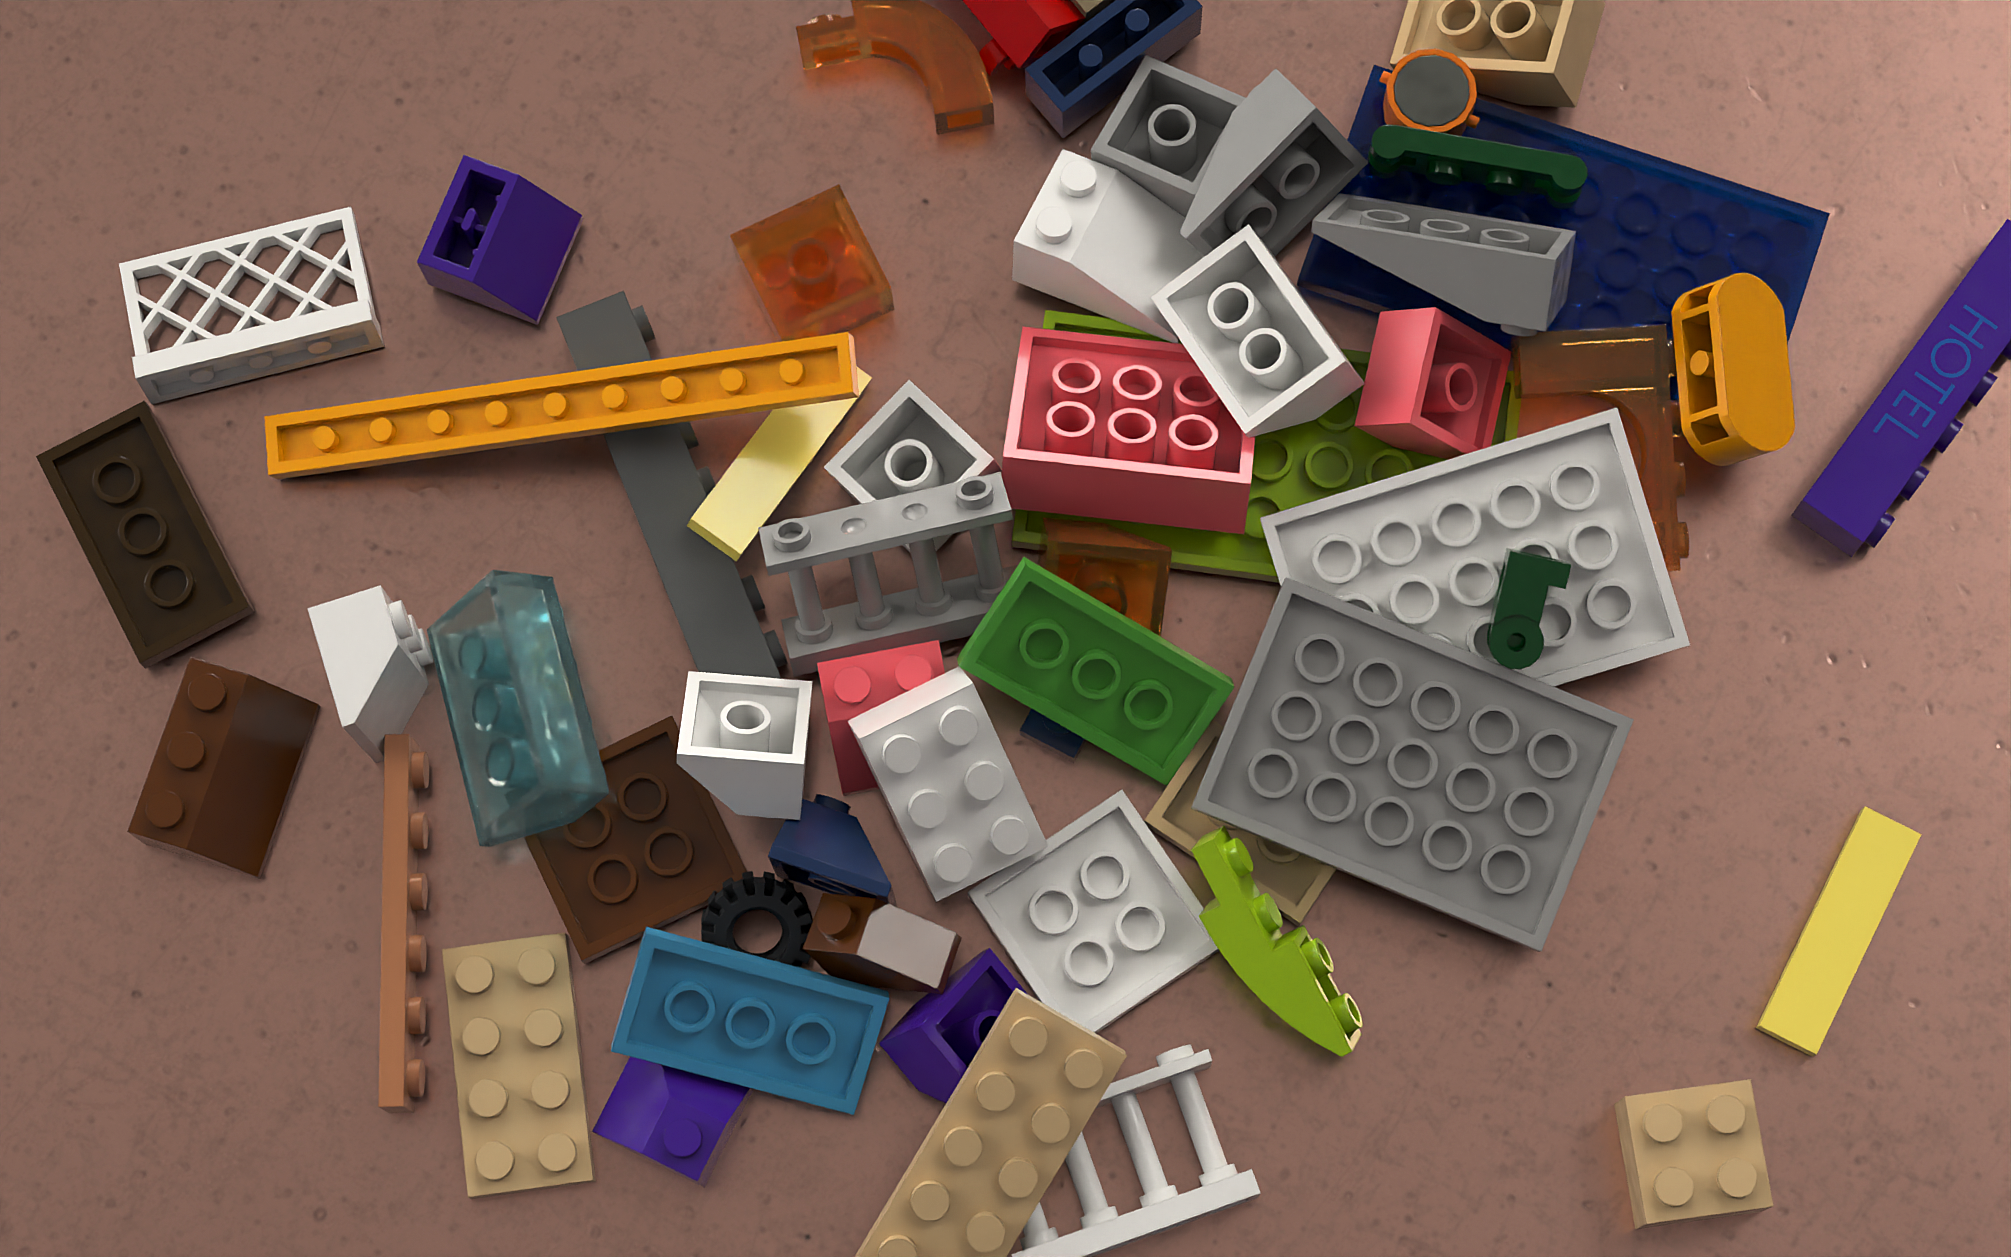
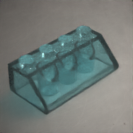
M491 570L427 629L479 846L491 847L573 823L609 794L606 773L600 759L591 716L585 702L577 663L573 656L564 622L563 610L559 603L553 577Z

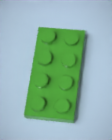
M1023 557L957 657L960 668L1166 786L1235 687L1232 678L1025 557Z

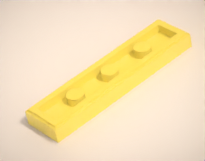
M857 367L860 396L872 377ZM858 398L773 409L691 517L687 527L737 562L758 534V528L764 526Z
M1866 806L1860 810L1756 1029L1811 1057L1817 1055L1922 834Z

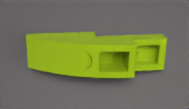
M1225 825L1203 835L1191 851L1216 898L1206 905L1199 918L1217 948L1237 975L1258 998L1286 1023L1313 1042L1341 1057L1351 1053L1362 1035L1359 1030L1363 1026L1362 1017L1352 997L1348 993L1341 995L1330 975L1334 971L1333 962L1323 942L1319 938L1312 940L1304 925L1283 935L1281 934L1279 928L1282 927L1283 922L1276 903L1268 893L1260 894L1250 875L1254 868L1247 848L1239 838L1231 839Z

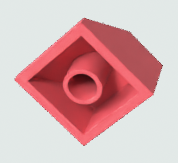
M1436 307L1381 311L1354 426L1392 447L1444 459L1455 458L1490 447L1512 352Z
M939 640L817 663L843 796L879 789L848 720L944 674L945 670Z

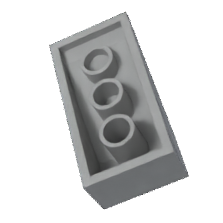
M1339 193L1313 219L1311 230L1312 233L1483 321L1501 324L1500 329L1503 332L1518 336H1533L1537 334L1538 330L1546 332L1566 302L1576 231L1342 193Z

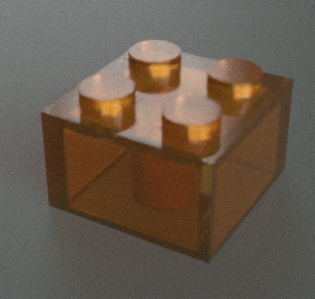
M839 184L730 235L735 257L777 342L848 332L894 310L891 286Z

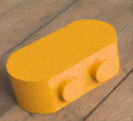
M1736 273L1683 293L1675 302L1671 315L1681 426L1688 443L1700 457L1718 466L1732 465L1781 449L1789 442L1794 433L1795 419L1785 315L1778 297L1763 280L1749 273Z

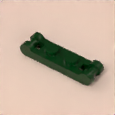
M1393 124L1383 125L1373 133L1367 156V166L1370 172L1381 179L1394 177L1400 170L1425 174L1429 181L1440 185L1452 186L1465 181L1483 184L1488 191L1499 195L1514 196L1520 194L1521 191L1545 195L1547 202L1558 209H1568L1577 203L1588 176L1585 163L1579 157Z

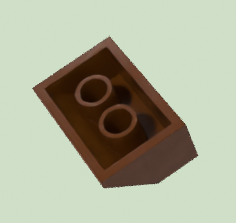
M190 657L127 832L146 845L260 879L321 706L250 674Z

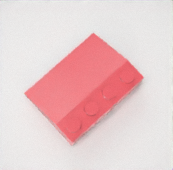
M1022 327L1002 461V479L1012 509L1244 534L1251 487L1255 436L1248 438L1183 344Z

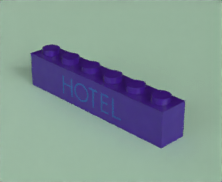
M2009 219L2005 221L1791 515L1850 557L1855 554L1864 542L1875 548L1896 519L1886 512L1898 494L1909 501L1930 472L1920 465L1932 447L1943 453L1964 424L1955 418L1956 414L1966 400L1976 407L1992 387L1998 377L1988 370L1998 356L2001 354L2008 360L2011 359V221Z

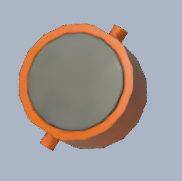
M1436 48L1417 50L1399 60L1392 74L1383 71L1379 82L1387 85L1383 101L1384 118L1387 125L1393 124L1462 136L1467 126L1476 129L1479 124L1480 118L1472 115L1477 98L1475 78L1467 64L1453 53Z

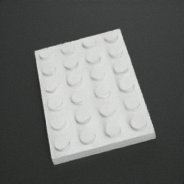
M1618 408L1603 411L1260 518L1281 586L1286 577L1497 664L1499 663L1492 656L1487 645V630L1506 548L1569 562L1571 569L1566 589L1554 586L1548 587L1539 625L1544 637V649L1539 659L1524 669H1512L1553 687L1690 645Z

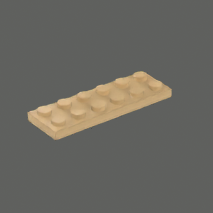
M1015 988L855 1257H1007L1127 1057L1125 1050Z

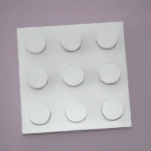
M1120 790L1046 840L1048 847L998 871L968 891V897L1037 999L1095 1034L1219 951L1199 918L1200 913L1204 909L1123 790Z

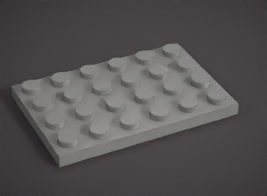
M1286 577L1191 809L1534 951L1541 952L1634 719Z

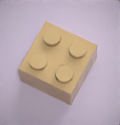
M1751 1079L1625 1096L1614 1104L1635 1229L1758 1213L1773 1207Z

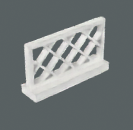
M351 207L119 264L135 356L132 357L135 378L151 404L384 347L381 328L373 306L356 219ZM339 229L344 230L346 241L332 260L310 249L320 234ZM279 245L290 251V253L274 275L252 264L263 248ZM221 259L232 265V267L216 289L194 278L205 262ZM302 259L324 269L308 293L286 282ZM349 259L352 271L344 267ZM162 273L174 281L156 304L140 295L137 279ZM244 273L266 284L250 307L228 297ZM336 277H339L355 286L358 301L332 307L320 299ZM187 287L208 298L191 322L169 311ZM278 291L301 302L290 318L273 321L262 315ZM220 306L242 316L231 333L215 336L204 330V327ZM143 309L150 312L145 320ZM162 320L184 331L173 347L150 352L148 339Z

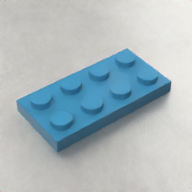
M645 927L611 1043V1052L854 1115L890 997L886 990Z

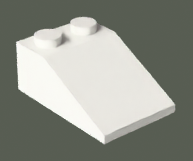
M1062 149L1014 239L1012 280L1164 340L1179 343L1180 339L1155 305L1151 296L1204 256L1180 234V229L1185 220L1184 216L1119 170Z

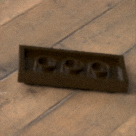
M145 400L36 456L139 663L145 669L254 613L160 425Z

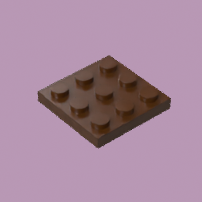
M672 715L504 795L579 957L584 964L642 937L645 927L658 929L708 905V898L714 890L719 893L723 889L722 883L732 877L734 882L743 879L742 873L747 872L708 789L677 764L680 731Z

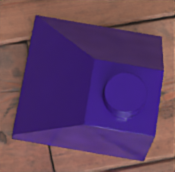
M988 948L948 977L943 994L928 993L917 1001L880 1041L879 1045L918 1091L947 1103L1014 989L1018 988L1024 993H1028L995 953Z
M630 1057L592 1132L705 1188L754 1089Z

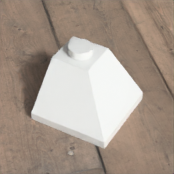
M688 671L677 749V764L737 815L800 820L812 681Z

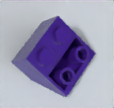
M463 155L419 255L417 264L429 285L538 325L584 218L580 213L522 176Z

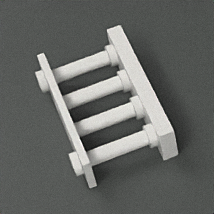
M1189 1044L1156 1056L1158 1067L1110 1083L1096 1107L1098 1108L1112 1103L1145 1194L1139 1197L1142 1208L1118 1216L1116 1207L1108 1206L1086 1141L1081 1132L1065 1161L1085 1215L1080 1218L1083 1229L1059 1237L1055 1227H1048L1039 1202L1023 1228L1025 1237L1020 1239L1023 1250L1011 1254L1012 1257H1094L1259 1197L1260 1190L1252 1169L1238 1174L1234 1164H1227L1195 1073L1211 1067L1212 1058L1208 1049L1194 1054L1192 1046ZM1169 1082L1172 1083L1204 1174L1198 1176L1202 1187L1178 1195L1175 1185L1168 1186L1136 1097V1094Z

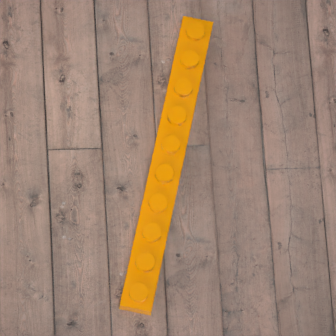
M844 332L264 416L268 475L278 480L858 398L859 389L854 337L850 333Z

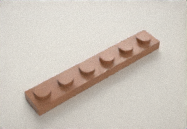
M385 734L378 1107L388 1113H414V1097H422L425 1088L423 1059H415V1034H424L426 1024L424 997H416V972H425L427 960L425 936L417 935V911L426 910L427 879L425 873H418V849L427 848L428 819L426 812H418L419 788H427L429 783V760L426 751L419 752V745L410 734Z

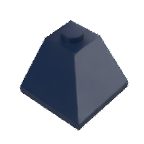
M816 794L813 802L802 798L800 820H785L768 855L777 877L786 878L791 882L823 893L876 898L897 907L892 885L857 817L849 815L851 806L821 794Z

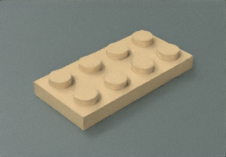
M564 932L442 949L468 1198L478 1199L596 1182L568 935Z

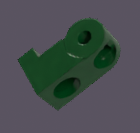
M1506 548L1487 630L1488 648L1500 665L1509 669H1524L1539 659L1544 649V637L1539 625L1548 587L1554 586L1566 589L1571 569L1569 562Z

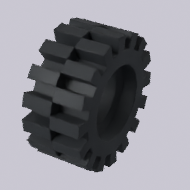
M753 871L742 873L743 879L734 882L732 877L722 883L723 889L719 893L714 890L710 895L708 907L703 909L701 918L702 942L799 968L803 962L808 964L811 956L803 947L813 922L806 898L802 892L797 893L794 890L792 882L786 878L780 882L775 879V873L765 871L763 877H753ZM751 910L768 911L775 915L781 923L782 934L780 940L772 949L763 953L745 951L736 943L733 937V928L736 921L741 915Z

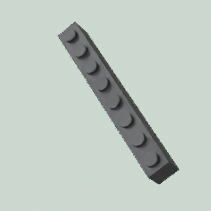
M624 291L556 317L578 371L652 360L645 343L656 338L643 305L631 309ZM690 421L603 433L698 672L781 679L777 668L788 664L775 630L763 634L756 618L755 612L765 609V605L753 576L749 575L741 579L731 557L687 527L691 517L716 486L708 466L696 470L689 453V449L699 446Z

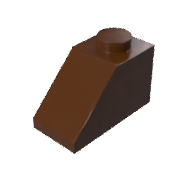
M823 893L803 949L833 977L867 986L943 994L962 938L950 929L876 898Z

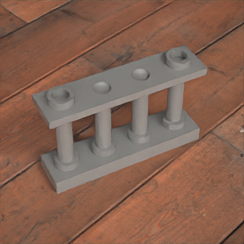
M1001 472L968 477L962 481L803 518L786 519L777 524L759 527L768 576L788 572L798 616L781 619L793 675L799 676L818 671L817 663L935 640H939V643L971 636L1018 566L1002 568L994 524L1013 520ZM969 530L978 574L942 582L933 538ZM909 544L918 588L882 596L873 552ZM848 558L858 602L822 610L812 566Z

